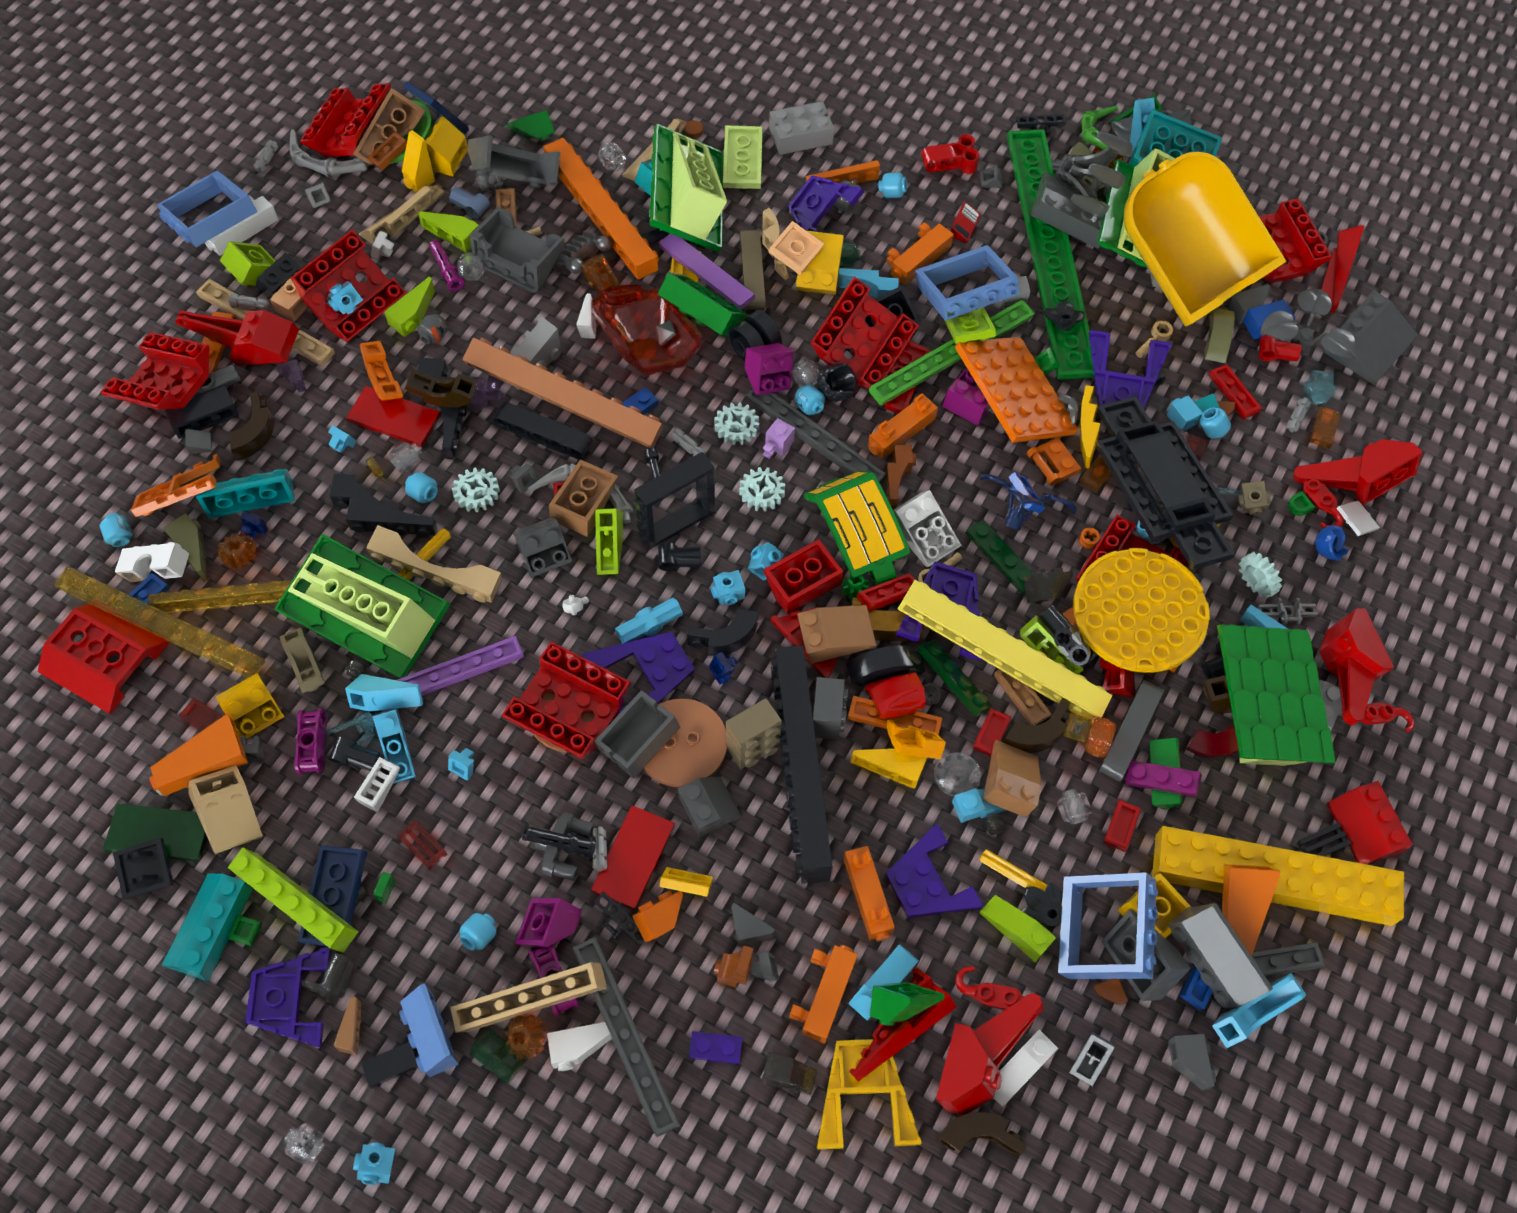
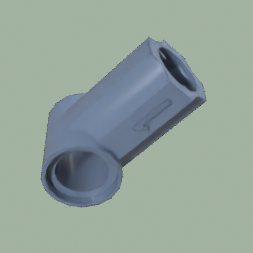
M455 186L449 196L450 202L465 209L467 214L473 219H478L490 206L489 200L483 194L477 193L474 195L461 187Z

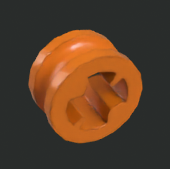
M1094 528L1083 529L1079 537V544L1085 549L1095 548L1100 539L1099 532ZM1086 536H1088L1089 538H1093V541H1090V539H1085Z

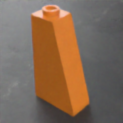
M228 714L221 717L151 766L150 769L153 776L149 777L153 789H158L163 796L189 787L190 780L235 765L239 767L247 764L248 761L234 721Z
M1224 864L1222 913L1252 956L1280 878V871L1275 867Z

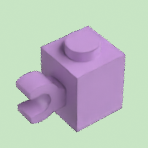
M777 418L766 432L763 456L770 459L775 452L783 456L794 442L795 428Z

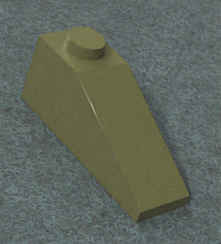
M185 513L164 526L163 529L172 542L178 543L182 549L189 553L187 561L203 582L208 580L204 538L200 533L202 527L195 518L191 520Z

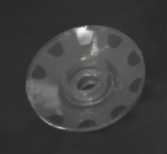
M954 752L944 755L937 762L934 769V778L937 786L944 793L954 797V795L977 788L981 780V771L973 758L963 753ZM958 775L960 777V780L956 781L952 778V776Z

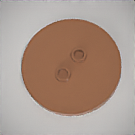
M673 699L659 704L676 717L680 728L643 768L645 772L659 783L671 787H681L698 778L712 777L721 767L727 753L726 729L721 718L707 705L691 699Z

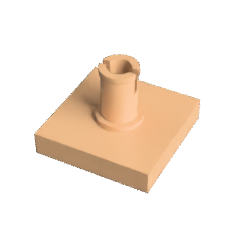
M792 221L769 248L768 252L801 275L823 249L824 243Z

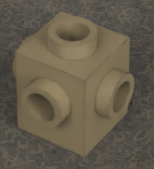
M1264 481L1242 484L1241 495H1238L1239 507H1243L1244 513H1250V515H1259L1266 511L1268 504L1271 503L1270 491L1265 489Z

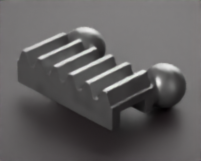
M584 230L583 236H577L578 240L572 239V245L566 244V249L562 250L556 263L558 267L565 264L570 272L578 274L584 268L583 258L597 247L604 252L610 250L612 241L608 236H599L596 233Z

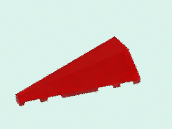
M917 967L912 972L913 978L910 983L945 994L944 999L905 1021L895 1022V1025L879 1024L873 1033L874 1040L869 1048H864L861 1052L862 1059L855 1069L851 1068L849 1071L856 1081L862 1080L957 1008L951 996L934 984L931 977Z

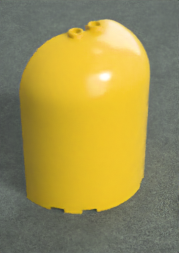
M1204 152L1186 153L1173 161L1167 159L1158 165L1160 168L1158 171L1151 169L1142 175L1144 179L1131 191L1124 208V225L1129 238L1185 327L1193 324L1223 304L1225 300L1287 262L1230 169L1217 157Z

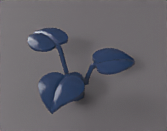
M984 474L980 477V480L989 479L999 482L1008 489L1010 499L1007 513L1009 514L1004 525L1020 531L1024 520L1028 521L1029 516L1034 512L1030 510L1025 515L1026 510L1022 509L1025 503H1034L1041 506V502L1044 500H1054L1069 507L1073 514L1077 510L1073 503L1059 496L1043 493L1040 502L1032 496L1023 495L1020 491L1012 489L1011 485L1013 484L1000 477L990 474ZM1015 496L1020 501L1018 507L1014 506L1013 508V499Z

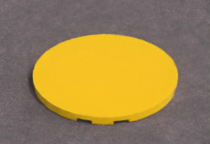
M1143 548L1113 551L1098 558L1082 574L1073 599L1075 622L1088 646L1101 658L1117 667L1143 673L1169 670L1188 660L1200 647L1207 634L1210 610L1209 603L1206 601L1203 593V587L1187 567L1166 554H1158Z

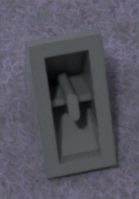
M733 903L731 915L738 947L773 939L775 928Z
M1092 1032L1085 1038L1069 1073L1093 1086L1116 1045Z

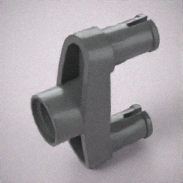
M565 812L557 821L552 832L567 835L571 831L591 837L594 823L575 818V815ZM535 843V849L545 851L542 868L544 875L550 877L555 875L571 881L575 880L578 867L558 860L561 848Z

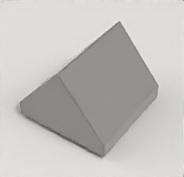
M324 183L305 189L307 198L313 208L331 202Z

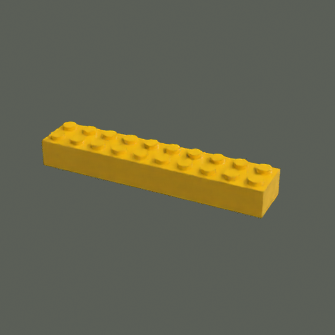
M1162 826L1155 836L1152 877L1161 873L1172 884L1223 893L1224 864L1275 867L1280 871V878L1271 903L1389 926L1395 925L1404 918L1403 871Z

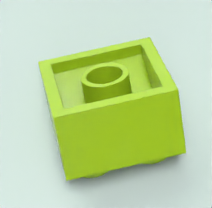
M229 241L220 262L226 267L228 272L235 276L238 283L243 286H256L257 278L275 260L261 245Z

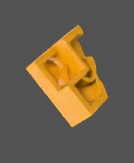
M887 719L888 735L899 754L941 759L946 742L937 733L922 730L911 725L907 728L898 727L894 720Z

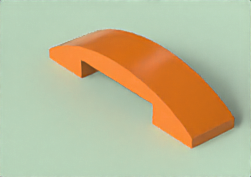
M381 341L360 343L364 364L378 397L382 401L403 398L398 381H394L386 362V353Z

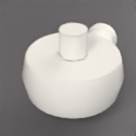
M570 595L568 599L563 601L562 607L566 613L577 615V612L581 611L583 605L587 604L589 600L586 596L577 598L574 595Z

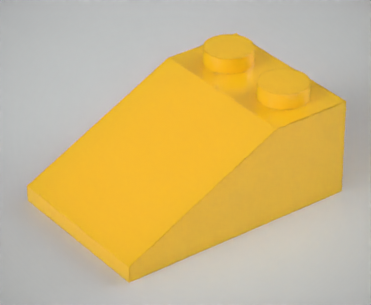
M807 231L823 242L824 247L801 275H797L796 288L798 291L836 295L844 235Z

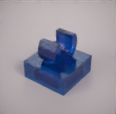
M243 511L240 516L243 523L240 531L245 533L243 536L250 540L255 537L256 533L264 536L268 531V527L263 518Z
M723 652L714 655L709 669L720 685L728 681L730 675L734 672L733 666H737L738 663L734 657L726 659Z

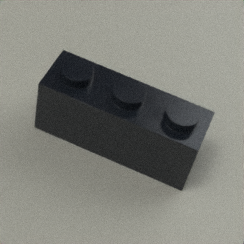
M226 386L193 397L184 408L165 409L172 429L178 439L185 437V429L202 431L239 416Z

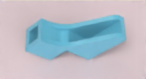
M1292 973L1270 983L1273 988L1270 992L1220 1015L1212 1027L1226 1048L1247 1039L1263 1023L1306 996V993Z

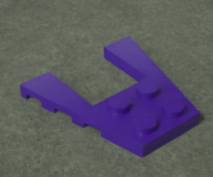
M1090 330L1089 341L1098 406L1136 396L1144 409L1172 343L1156 340L1150 341L1145 377L1106 371L1111 333Z
M935 561L923 583L927 584L935 592L946 595L949 600L957 605L965 606L969 612L980 616L977 605L979 600L977 574ZM906 614L895 636L917 642L920 638L922 623ZM960 647L959 655L977 661L982 660L980 657Z
M672 631L582 654L583 658L605 669L633 655L654 691L647 695L654 699L657 704L662 702L695 669ZM624 706V707L621 708V710H620V712L618 713V715L622 712V710H623L626 706Z

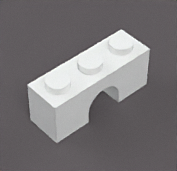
M175 542L122 549L115 573L129 582L145 580L151 570L164 579L182 577L189 553Z

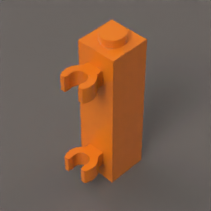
M924 222L918 226L921 231L917 235L921 239L900 255L894 248L887 252L889 257L886 261L892 265L891 275L893 278H898V281L904 285L908 284L916 277L915 270L930 265L951 248L954 234L940 223L932 230Z
M921 393L912 404L888 422L885 420L878 426L875 432L869 435V450L872 454L877 455L883 460L894 451L895 445L904 444L936 419L938 407Z
M865 846L846 851L843 860L869 941L874 939L877 942L887 940L893 934L895 926L869 847Z
M834 945L831 956L814 949L810 962L826 967L810 1011L793 1004L789 1016L791 1019L805 1023L802 1035L824 1044L826 1043L858 954L853 953L854 950L845 945H840V947Z

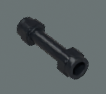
M656 448L646 449L644 451L646 462L650 464L653 478L661 475L658 465L659 455Z

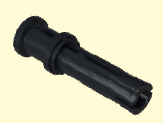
M528 825L524 827L522 832L523 841L561 848L567 854H572L573 852L583 854L585 858H591L596 848V839L594 837H579L576 833L572 832L565 835Z

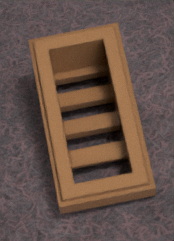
M353 996L349 999L334 1047L340 1052L357 1055L361 1002Z

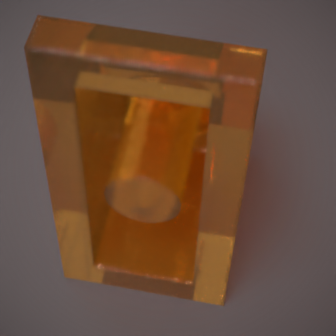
M603 254L594 255L583 262L582 273L586 280L605 300L622 290Z

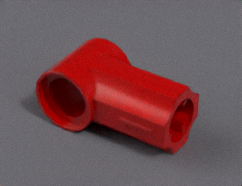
M1263 335L1260 338L1259 358L1261 360L1273 361L1276 358L1295 362L1299 360L1302 345L1279 341L1268 335Z

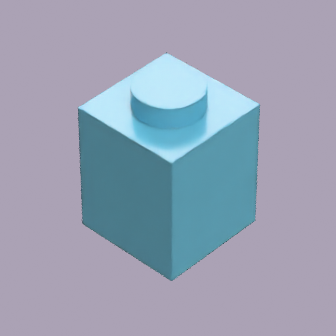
M1188 395L1182 399L1177 398L1172 401L1167 416L1171 421H1174L1182 433L1198 425L1203 413Z

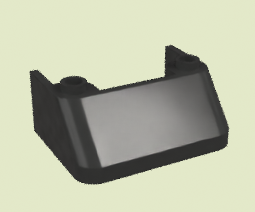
M491 135L468 140L467 148L473 171L477 172L476 175L488 177V174L529 183V187L541 188V185L557 183L560 152L558 151L537 154L492 143L493 136Z

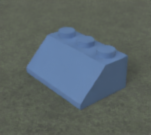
M424 983L401 1001L403 1010H400L399 1014L403 1024L409 1025L411 1033L407 1034L412 1049L417 1048L419 1057L416 1058V1062L420 1072L425 1071L429 1077H432L459 1064L434 995Z

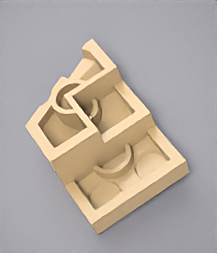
M770 208L763 211L762 244L769 251V248L781 235L777 218ZM768 252L774 259V270L784 280L789 279L788 266Z

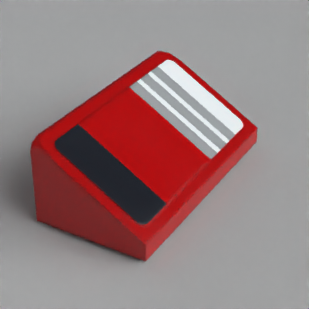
M965 201L952 225L951 232L954 234V239L968 243L981 214Z

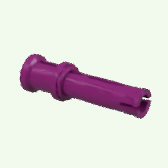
M433 240L430 242L429 247L441 268L442 278L447 281L448 289L453 292L462 289L465 282L459 276L458 268L451 263L441 242Z

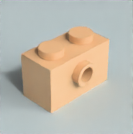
M291 278L270 299L275 312L292 322H295L308 308L300 298Z

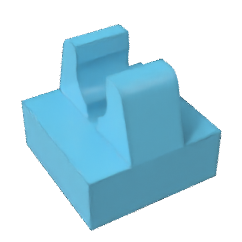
M333 425L328 431L332 435L329 446L340 453L347 446L353 448L357 443V440Z
M465 748L461 753L454 750L448 757V770L468 781L473 775L474 759L471 757L474 755V752L468 748Z

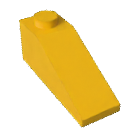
M411 130L408 135L402 167L403 182L407 188L418 192L424 186H429L435 182L426 141Z
M896 749L854 750L850 763L915 789L927 758L902 755Z

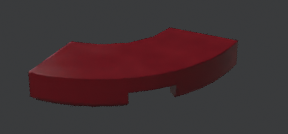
M1230 725L1225 731L1217 734L1198 730L1186 750L1207 758L1232 755L1239 751L1235 728Z

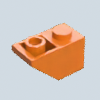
M669 890L658 896L660 901L654 904L649 901L638 907L640 912L632 917L645 942L654 940L675 928L683 897L682 891L672 893Z

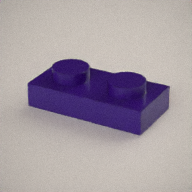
M692 1031L689 1059L740 1064L742 1037Z

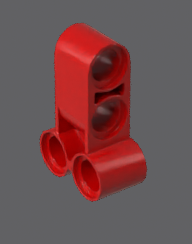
M964 134L959 137L956 143L924 148L921 152V157L925 170L927 172H937L961 168L962 172L966 174L975 173L978 167L979 152L974 149V137Z

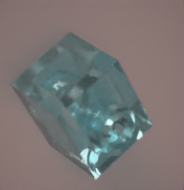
M1313 370L1304 384L1303 392L1306 393V398L1312 403L1327 405L1330 398L1334 397L1336 393L1334 373Z

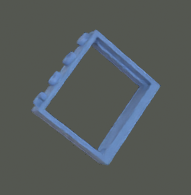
M218 170L157 204L161 211L159 215L164 223L167 222L172 230L174 229L179 236H182L186 243L190 242L195 247L200 246L257 212L249 195ZM221 192L233 201L189 228L178 219L179 216Z
M988 245L915 270L917 287L945 321L1019 295L1018 277ZM986 267H990L1001 279L947 299L935 286Z
M1148 873L1064 877L1058 973L1068 979H1153V965H1156L1154 945L1157 943L1155 920L1158 918L1156 896L1159 892L1156 889V879ZM1139 886L1136 964L1079 965L1083 888Z

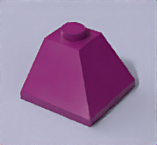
M532 898L515 945L548 947L570 936L575 932L579 924L582 910L561 898Z

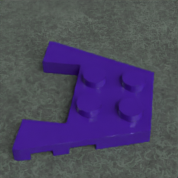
M811 175L789 203L788 208L800 227L806 231L819 232L815 227L840 196L854 206L864 191L857 186L852 187L845 183L840 184L829 179Z
M938 824L932 827L885 874L907 918L938 915V913L961 912L968 909L978 910L983 907L973 886L950 896L927 854L948 844Z
M324 947L320 951L311 954L306 953L300 955L299 958L287 962L282 961L252 971L245 1022L248 1025L318 1048L322 1047L324 1024L322 1022L298 1023L303 973L330 971L332 949Z

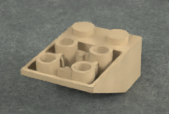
M237 765L189 781L190 799L215 854L262 837L246 785Z

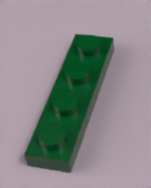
M984 519L967 529L966 535L1022 595L1039 583L1040 579Z
M933 640L920 646L917 650L974 717L990 710L992 704L987 700V697L977 689L972 680L962 672L957 663L948 656L940 644Z

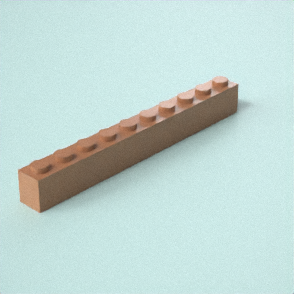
M480 338V340L472 339L462 359L466 365L645 447L654 448L663 430V425L660 423L659 418L650 414L647 417L641 414V410L633 406L627 408L622 405V401L611 397V400L603 397L604 394L596 389H592V391L585 389V385L581 382L574 380L572 383L566 380L567 377L559 372L550 373L547 371V367L536 363V365L528 363L529 359L521 355L515 357L510 354L511 351L502 346L495 348L491 346L492 343L484 338Z

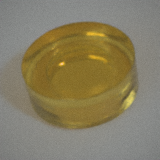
M372 456L366 459L365 462L376 477L384 474Z

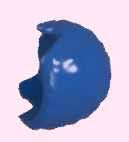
M1326 526L1318 533L1315 539V548L1318 554L1326 559L1340 561L1342 556L1349 552L1348 549L1343 547L1345 533L1339 526Z

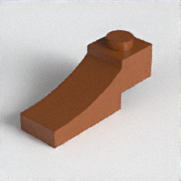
M895 445L893 463L887 464V499L893 510L897 508L899 487L906 474H911L912 466H916V453H912V445Z
M743 945L741 951L733 954L724 953L722 960L717 959L714 974L717 975V983L736 988L737 983L746 985L753 961V948Z

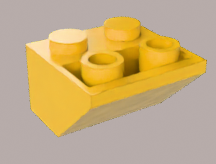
M441 117L438 123L434 125L430 137L426 139L432 170L454 176L468 151L465 135L445 117Z
M258 673L216 696L224 713L228 714L234 721L239 736H245L246 739L284 718V715Z

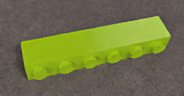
M242 847L228 866L232 872L327 947L344 953L359 932L258 853Z

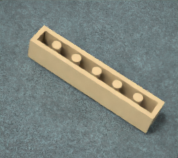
M590 962L452 1006L450 1008L455 1032H470L606 989L601 963Z

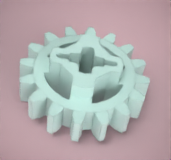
M741 402L738 403V406L730 403L729 408L724 405L723 412L718 410L717 417L714 418L715 432H718L719 438L724 437L725 443L731 440L732 445H735L736 441L743 445V440L746 439L750 442L751 436H757L759 416L755 415V409L749 411L748 404L742 407Z
M758 467V472L751 469L750 476L747 474L743 475V480H740L739 495H742V502H747L748 508L754 505L755 511L762 507L765 512L768 506L771 509H775V503L781 504V498L785 497V483H782V476L777 477V471L770 473L769 468L762 471L761 467Z
M474 468L471 473L465 470L466 475L459 474V481H453L455 486L452 488L454 500L459 503L460 508L466 506L468 512L472 508L475 509V512H478L481 507L487 510L486 505L493 506V499L499 498L498 492H500L497 478H493L492 472L486 474L484 468L480 472H477V469Z
M1252 552L1241 559L1239 563L1241 567L1239 572L1243 575L1241 578L1247 581L1246 586H1251L1253 593L1258 592L1260 597L1264 595L1268 598L1279 592V589L1282 587L1279 583L1282 581V578L1278 577L1280 572L1273 568L1275 564H1270L1268 557L1262 558L1261 553L1256 555L1255 552Z

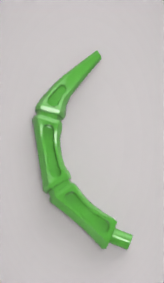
M1118 106L1086 111L1081 119L1082 139L1086 144L1094 145L1102 150L1108 148L1107 145L1097 138L1098 130L1093 126L1101 117L1117 111Z

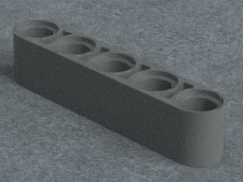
M1143 679L1099 772L1119 782L1122 780L1162 697L1164 689Z

